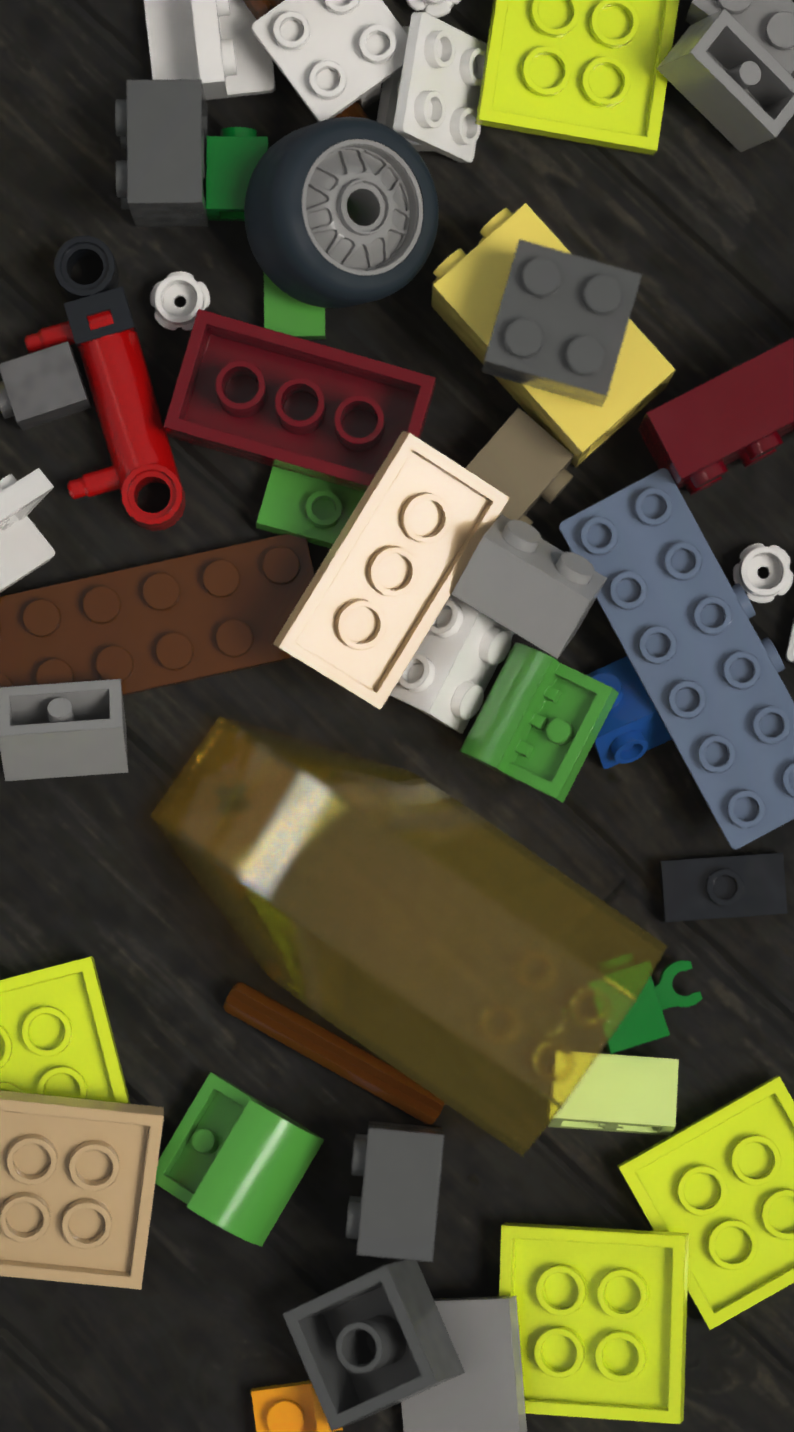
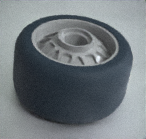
M339 117L324 120L295 130L278 140L264 153L257 163L248 184L244 206V221L248 242L254 257L264 273L277 287L292 298L323 308H344L373 302L390 296L406 286L426 263L435 242L439 220V206L435 185L420 154L404 137L382 123L361 117Z

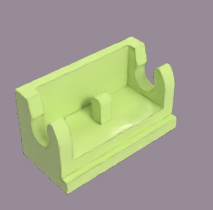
M555 1050L551 1073L548 1127L670 1136L676 1127L679 1059Z

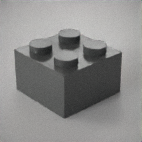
M127 80V99H116L115 103L116 135L120 137L121 150H127V160H116L117 198H121L122 210H130L136 227L209 226L206 212L208 107L202 80Z
M519 239L485 356L482 373L602 407L610 388L642 274Z
M369 1121L368 1135L355 1134L352 1175L364 1176L362 1196L350 1195L346 1238L358 1239L357 1255L433 1261L444 1142L442 1127Z
M406 1259L387 1264L283 1314L332 1431L368 1418L465 1373L417 1260Z

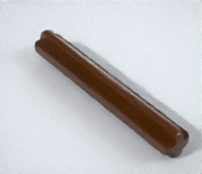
M237 982L224 1001L223 1008L227 1013L421 1122L432 1125L439 1117L446 1101L441 1093L243 982Z

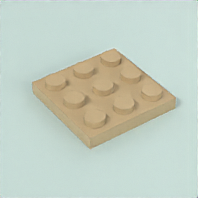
M0 1090V1276L141 1290L163 1128L164 1107Z

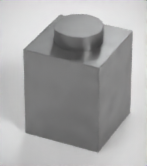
M68 341L0 363V373L3 379L0 382V409L4 419L15 416L22 430L92 408L74 352Z

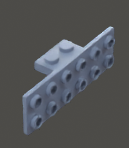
M661 468L562 521L559 525V530L570 551L586 558L593 565L596 572L607 578L596 599L729 846L732 849H739L793 820L794 702L778 674L785 669V666L769 637L760 641L749 620L756 613L746 592L739 583L731 587L668 469Z

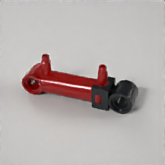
M88 235L76 236L61 246L57 251L54 261L55 275L66 296L72 300L64 303L69 321L42 328L39 332L26 335L24 338L28 353H34L67 341L70 345L76 344L110 455L112 466L85 473L81 478L70 480L67 483L68 491L72 499H78L85 496L93 497L120 489L122 503L130 518L137 525L150 531L165 530L175 525L182 517L186 506L185 492L168 436L163 427V419L140 345L128 298L123 286L117 288L120 280L119 268L109 247L100 239ZM83 258H94L103 264L101 276L92 284L82 285L71 279L73 266ZM157 482L167 486L170 489L171 497L168 505L163 510L157 513H148L138 507L137 498L144 486Z

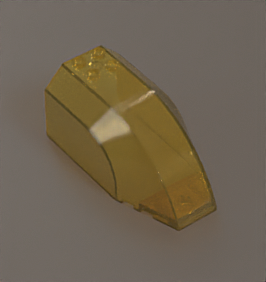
M222 716L217 719L150 815L263 971L271 979L354 1040L522 1157L563 1107L636 1001L667 948V945L529 849L413 772Z

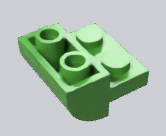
M515 642L459 752L492 770L564 803L619 692L596 679L560 663L550 655Z
M210 1072L158 1160L155 1184L186 1203L188 1209L245 1241L262 1247L320 1149L324 1139L277 1109L262 1103L223 1077Z

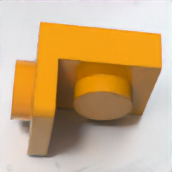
M311 1380L258 1387L251 1390L256 1432L343 1431V1427L331 1430Z

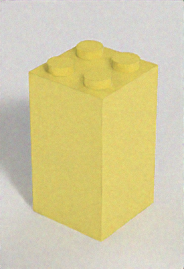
M527 203L514 214L507 207L501 210L480 230L483 238L479 241L478 246L468 254L459 248L447 257L433 272L437 278L433 282L431 306L483 364L519 239L571 254ZM629 318L610 388L602 407L500 377H494L538 425L574 455L571 463L577 467L666 389L675 372V368Z

